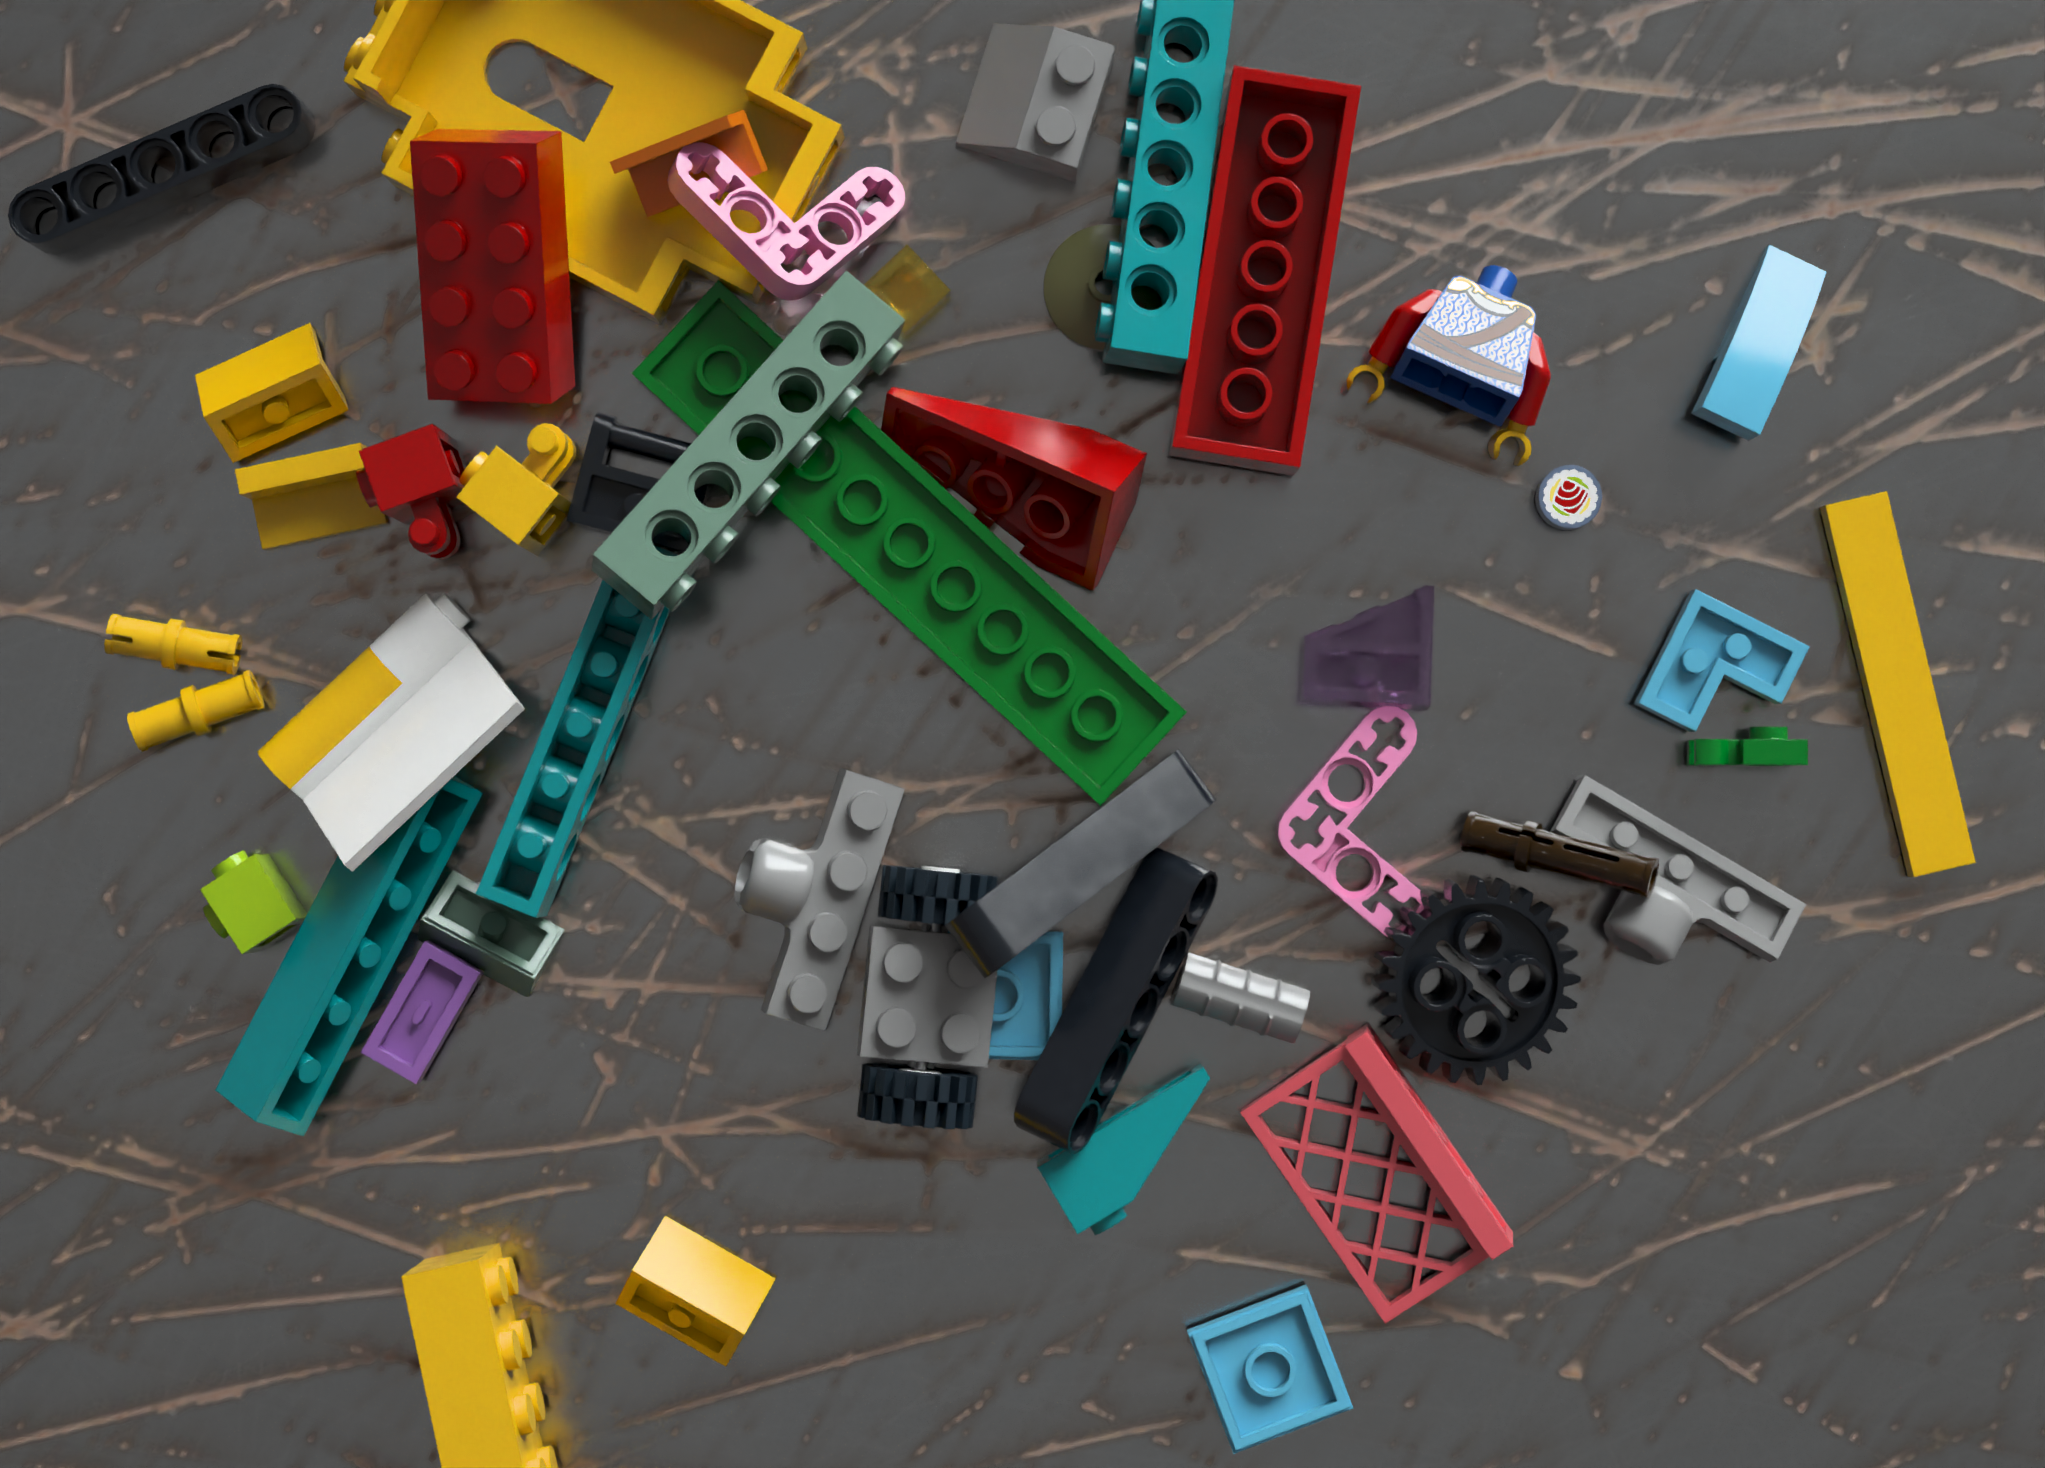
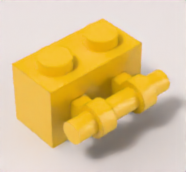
M547 423L537 425L530 431L527 437V447L530 454L522 464L497 445L489 455L482 451L475 456L459 479V482L465 487L456 497L517 545L536 556L541 553L567 519L571 502L553 488L576 457V447L573 440L559 427Z

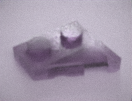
M1422 586L1415 589L1412 594L1382 607L1377 605L1356 614L1353 619L1342 624H1332L1306 635L1302 647L1300 703L1370 708L1393 706L1405 710L1427 711L1431 706L1434 586Z

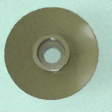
M1095 225L1072 234L1056 249L1045 272L1044 299L1052 321L1071 341L1092 350L1104 351L1105 342H1098L1094 339L1100 303L1110 304L1111 295L1100 293L1096 289L1095 280L1103 274L1105 254L1109 240L1119 242L1121 226ZM1141 235L1148 245L1155 247L1148 239ZM1137 286L1131 289L1134 302L1141 308L1156 310L1162 307L1159 294L1151 287Z

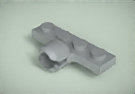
M840 768L817 839L811 848L801 850L766 838L754 841L748 848L737 873L734 901L742 911L779 922L784 926V940L761 1007V1011L826 1031L897 815L904 788Z
M1586 775L1578 779L1550 831L1554 834L1597 843L1633 854L1659 858L1658 875L1650 898L1647 899L1640 895L1621 891L1604 923L1605 935L1614 945L1632 957L1647 963L1661 965L1673 960L1695 922L1707 925L1768 962L1775 961L1779 958L1806 906L1805 903Z

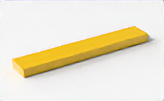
M1885 491L1820 507L1907 876L1917 877L1976 863L1888 493Z

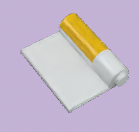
M425 593L257 751L259 757L271 772L304 801L343 864L352 872L525 710L463 629L471 621L469 617L445 593L437 600L428 593Z

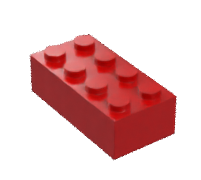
M436 129L410 140L428 400L552 404L575 387L562 132Z

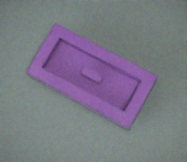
M424 941L360 1053L414 1084L420 1083L484 971L432 941Z

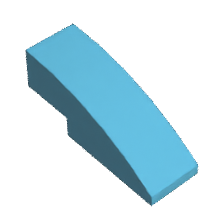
M1771 245L1766 247L1713 360L1716 362L1691 414L1748 441L1761 434L1808 326L1826 271Z

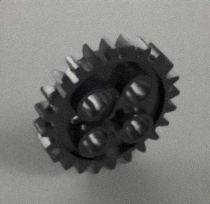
M1470 875L1466 892L1463 893L1457 883L1446 879L1443 885V899L1439 900L1424 889L1420 891L1424 910L1418 914L1405 906L1399 909L1402 917L1408 924L1404 931L1390 927L1385 928V934L1396 945L1393 951L1375 952L1374 957L1388 966L1389 970L1386 974L1371 978V984L1380 990L1389 992V995L1380 999L1374 1004V1007L1383 1016H1395L1387 1023L1383 1030L1393 1040L1405 1037L1399 1051L1408 1059L1421 1054L1419 1066L1427 1073H1434L1442 1064L1443 1076L1450 1082L1456 1083L1465 1067L1468 1079L1476 1085H1482L1486 1067H1489L1494 1075L1505 1081L1508 1080L1509 1061L1514 1060L1528 1071L1532 1068L1531 1059L1528 1054L1529 1049L1535 1046L1547 1054L1552 1051L1549 1042L1544 1037L1548 1029L1566 1033L1568 1028L1556 1015L1559 1009L1577 1008L1578 1003L1563 994V990L1566 986L1581 982V976L1563 968V964L1577 957L1578 952L1569 945H1557L1569 932V929L1558 921L1547 923L1554 909L1542 901L1531 906L1534 893L1520 886L1510 896V883L1496 877L1487 892L1484 880L1476 875ZM1485 921L1488 932L1484 942L1477 948L1466 949L1465 936L1468 929L1476 922ZM1439 941H1446L1458 957L1479 971L1480 978L1515 1010V1016L1512 1019H1506L1488 998L1473 989L1472 982L1438 952L1436 946ZM1529 964L1531 975L1527 985L1520 991L1510 992L1509 979L1513 971L1521 965ZM1434 968H1442L1444 978L1440 988L1433 994L1421 995L1420 984L1425 973ZM1486 1011L1487 1021L1483 1031L1475 1037L1465 1038L1464 1027L1468 1018L1475 1012Z

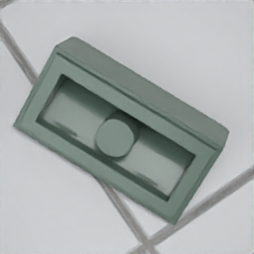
M452 870L421 918L418 939L423 943L427 940L432 941L484 971L483 975L523 996H530L556 949L564 929L542 917L534 918L477 895L476 891L479 884Z

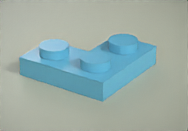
M1694 589L1690 591L1634 704L1689 732H1696L1722 678L1774 704H1781L1810 646Z

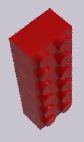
M1234 65L1228 85L1204 233L1189 353L1182 370L1169 456L1292 476L1299 470L1361 92L1360 85Z

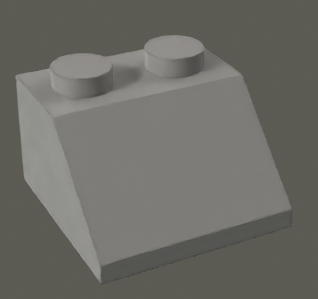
M993 23L957 136L956 146L1076 183L1113 67L1116 46L1054 26Z

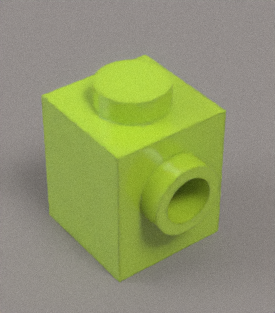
M242 850L228 857L211 870L216 879L200 889L209 903L203 907L208 922L223 939L230 936L241 954L258 952L301 924L307 915L306 910L269 854H253L248 857L246 852Z

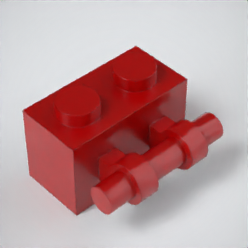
M429 424L359 450L364 468L356 471V476L368 506L371 508L378 505L380 512L404 524L411 523L408 531L409 541L419 552L439 560L448 559L455 555L460 546V535L450 508L463 503L456 497L465 487L459 482L465 470V465L456 440L434 424Z

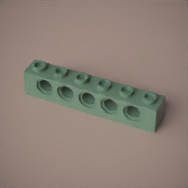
M845 271L594 552L592 571L651 620L664 606L671 612L676 610L697 584V581L691 577L693 572L706 558L714 564L717 563L734 544L739 533L733 527L749 510L755 516H758L780 490L781 486L774 480L788 464L791 463L799 469L815 452L822 442V438L816 434L817 431L831 416L840 422L853 409L863 395V392L857 386L868 373L873 370L880 376L895 361L904 348L897 340L901 334L905 319L848 271ZM828 345H840L850 352L853 361L845 366H835L823 358L820 350ZM787 391H799L810 399L813 407L803 413H794L787 410L781 404L779 396ZM747 437L760 438L769 445L771 455L762 460L748 459L741 454L737 443ZM716 484L727 491L730 501L722 507L710 508L699 502L695 491L702 485ZM673 531L684 537L688 544V549L677 556H666L654 547L652 539L661 532Z

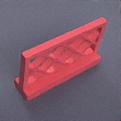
M1369 1022L1348 1035L1347 1040L1241 1109V1115L1385 1324L1488 1257L1493 1260L1514 1247L1513 1231ZM1342 1060L1358 1082L1354 1106L1316 1098L1320 1075ZM1312 1081L1309 1097L1293 1094ZM1363 1091L1376 1110L1361 1107ZM1280 1101L1307 1107L1301 1140L1274 1135L1261 1114ZM1314 1108L1352 1116L1345 1149L1308 1142ZM1358 1117L1387 1124L1394 1135L1390 1158L1352 1151ZM1400 1145L1413 1163L1397 1160ZM1284 1148L1299 1151L1296 1166ZM1306 1152L1343 1160L1337 1193L1309 1186L1302 1176ZM1350 1161L1388 1169L1382 1202L1344 1194ZM1395 1170L1420 1175L1424 1178L1431 1188L1426 1211L1389 1204ZM1436 1197L1449 1216L1433 1213ZM1320 1201L1335 1203L1332 1218ZM1342 1205L1379 1212L1373 1245L1346 1240L1338 1228ZM1386 1214L1424 1222L1418 1255L1380 1247ZM1431 1223L1459 1229L1472 1249L1452 1262L1426 1257ZM1357 1254L1371 1256L1369 1270L1365 1268ZM1378 1258L1416 1266L1412 1287L1390 1302L1374 1281ZM1423 1267L1438 1270L1420 1282Z

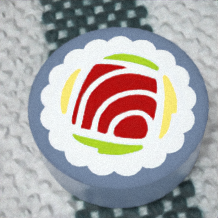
M1576 465L1560 466L1549 472L1540 481L1535 494L1536 508L1541 518L1550 526L1560 530H1574L1586 525L1597 515L1602 503V490L1596 477L1587 469Z

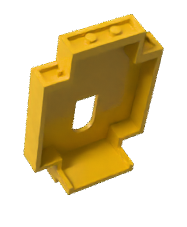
M376 0L374 6V15L377 17L376 21L365 38L360 37L354 42L344 63V71L347 72L344 82L358 97L408 122L404 130L396 129L388 139L381 158L382 163L386 165L381 173L393 186L412 196L414 194L410 140L436 129L561 131L569 277L659 325L662 324L690 270L715 283L719 280L730 291L755 304H758L766 288L681 204L647 217L628 169L614 174L610 161L723 116L745 110L768 168L767 171L749 178L795 223L805 215L845 139L841 124L783 94L807 50L803 32L741 0ZM521 42L532 45L613 88L585 141L499 98L491 91L487 83L486 68L490 57L497 49L508 43ZM724 192L721 199L715 198L714 202L721 206L729 193ZM745 210L730 212L731 221L739 230L749 234L761 231L760 222L752 213Z

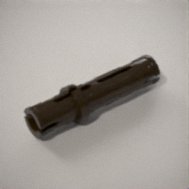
M1471 811L1466 818L1461 835V851L1487 855L1512 862L1516 870L1527 873L1532 868L1549 871L1584 882L1626 891L1647 899L1650 898L1659 870V858L1633 854L1597 843L1554 834L1553 832L1542 830V824L1533 821H1526L1524 825Z

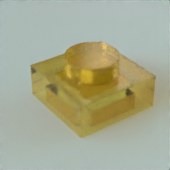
M905 245L864 284L905 319L901 331L904 337L908 336L951 295V290L908 245Z

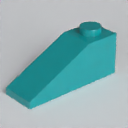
M1201 1063L1099 1123L1087 1145L1078 1153L1072 1154L1058 1148L1037 1161V1168L1077 1234L1089 1227L1094 1235L1100 1234L1127 1217L1123 1207L1135 1199L1211 1079Z

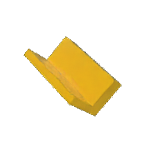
M311 323L305 324L195 375L203 417L233 463L349 410L342 390L322 358L317 335Z
M356 443L234 469L239 494L252 500L262 549L269 550L389 524L387 515L380 512L378 505L371 508L368 506L358 484L356 471L364 468L359 450L367 448V446L362 443Z
M665 1216L631 1271L615 1304L726 1367L776 1278Z

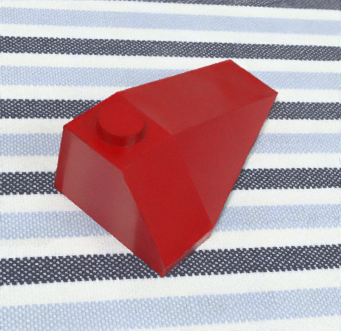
M892 387L886 394L881 430L941 486L945 489L950 487L977 508L974 516L988 529L996 523L1022 543L1024 547L1019 553L1036 566L1092 591L1095 589L1136 504L1147 457L1146 452L1085 427Z

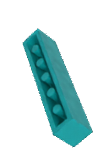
M454 776L353 872L337 856L215 1091L255 1122L300 1136L305 1135L483 794L481 791Z

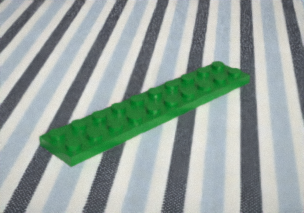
M718 280L632 374L699 436L783 342V339ZM787 391L779 396L781 404L787 410L794 413H803L813 407L810 399L799 391ZM856 406L840 422L831 416L816 433L822 438V442L811 457L799 469L789 463L774 480L781 488L771 503L1101 806L1187 711ZM747 437L737 443L741 454L748 459L762 460L771 455L769 445L760 438Z

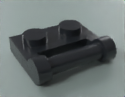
M597 412L589 434L566 521L611 534L660 479L605 465L610 449L613 448L674 464L692 443L617 424V417ZM711 484L702 485L695 491L697 499L705 506ZM673 531L661 532L652 539L653 545L682 553L688 549V544L684 537Z

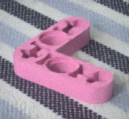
M704 142L684 146L674 160L667 179L669 189L676 200L769 292L778 298L788 301L799 300L809 295L889 228L905 201L903 185L895 175L879 167H866L855 173L794 223L725 153L717 147ZM703 170L710 176V180L704 177L696 181L691 178L689 173L698 174ZM724 192H728L729 194L721 206L714 202L715 198L720 200ZM875 194L880 197L883 203L876 202L865 210L862 217L859 215L856 209L864 196L869 198ZM745 210L752 213L759 220L761 231L749 234L739 230L731 221L730 212ZM823 221L836 223L845 231L848 243L844 245L829 243L819 233L818 223ZM805 249L810 257L802 270L796 269L790 273L786 272L781 266L782 263L785 265L791 264Z
M1383 706L1373 709L1358 722L1281 814L1276 824L1275 833L1278 845L1285 854L1388 939L1390 938L1385 934L1384 930L1386 927H1390L1388 923L1392 920V912L1379 901H1375L1370 912L1362 905V902L1378 892L1385 875H1387L1394 881V885L1387 888L1384 892L1395 901L1401 903L1412 898L1417 903L1413 911L1419 914L1424 910L1420 896L1421 890L1347 828L1408 757L1416 744L1417 729L1414 720L1406 711L1394 706ZM1395 719L1401 725L1396 735L1402 741V744L1398 749L1390 745L1386 746L1375 756L1373 761L1384 765L1382 771L1376 776L1370 765L1362 758L1350 754L1349 749L1357 742L1362 752L1367 751L1377 738L1376 732L1371 728L1374 721L1377 720L1380 723L1386 724ZM1340 765H1351L1362 774L1364 780L1363 790L1360 796L1353 801H1340L1329 790V776ZM1316 790L1322 801L1330 808L1342 812L1343 817L1335 825L1330 815H1326L1315 829V832L1321 838L1319 844L1314 847L1309 843H1304L1299 848H1296L1290 842L1295 835V831L1289 824L1294 817L1306 821L1319 808V806L1308 802V798ZM1351 854H1358L1364 857L1369 862L1372 870L1368 885L1362 890L1355 892L1342 888L1336 877V868L1340 860ZM1400 925L1396 929L1404 931L1406 926Z

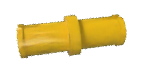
M112 614L106 628V634H113L112 639H105L104 649L106 654H121L161 661L162 668L177 670L181 664L227 672V674L235 675L239 667L241 655L235 654L236 649H242V635L239 634L229 635L187 628L186 621L171 618L168 624L122 617L119 614Z
M247 670L243 674L199 690L194 685L180 689L181 696L138 712L127 713V721L139 750L144 752L151 747L195 732L199 737L212 732V725L256 709L261 710L265 705L253 673Z

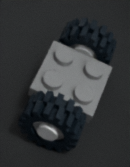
M883 865L878 917L929 924H922L921 930L870 926L857 1055L860 1057L906 1060L908 1065L894 1063L862 1064L857 1112L859 1118L910 1127L933 1129L935 1127L943 1129L973 1128L978 1075L958 1070H944V1068L934 1066L935 1063L988 1068L998 970L984 978L952 934L948 933L946 926H941V924L946 925L995 888L998 876L960 872V869L932 866L915 868Z

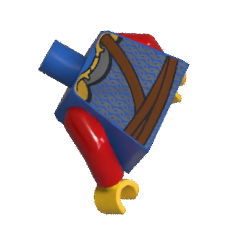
M1490 265L1482 269L1477 283L1463 276H1453L1443 292L1427 289L1397 306L1369 348V353L1372 357L1368 364L1355 367L1349 373L1347 389L1350 391L1355 379L1360 374H1374L1378 380V387L1367 402L1368 404L1373 403L1383 395L1385 390L1384 372L1388 366L1395 367L1390 377L1393 380L1499 427L1508 418L1510 421L1507 429L1499 430L1492 435L1488 443V452L1490 457L1496 460L1499 456L1502 442L1508 437H1515L1519 444V451L1515 456L1514 465L1520 466L1531 455V443L1525 433L1528 426H1535L1550 383L1551 373L1542 339L1533 332L1536 320L1535 311L1532 307L1512 299L1517 286L1516 276L1504 267Z

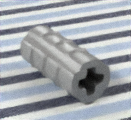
M1188 952L1181 964L1170 1005L1198 1013L1199 1016H1208L1227 1022L1230 1026L1236 1025L1258 1032L1260 1036L1268 1035L1286 1042L1295 1043L1307 1011L1310 991L1284 983L1281 979L1274 980L1252 973L1251 970L1239 969L1221 963L1220 960L1214 961Z

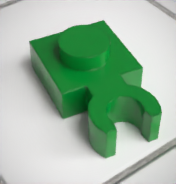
M1749 727V739L1687 740V765H1808V739H1788V727Z

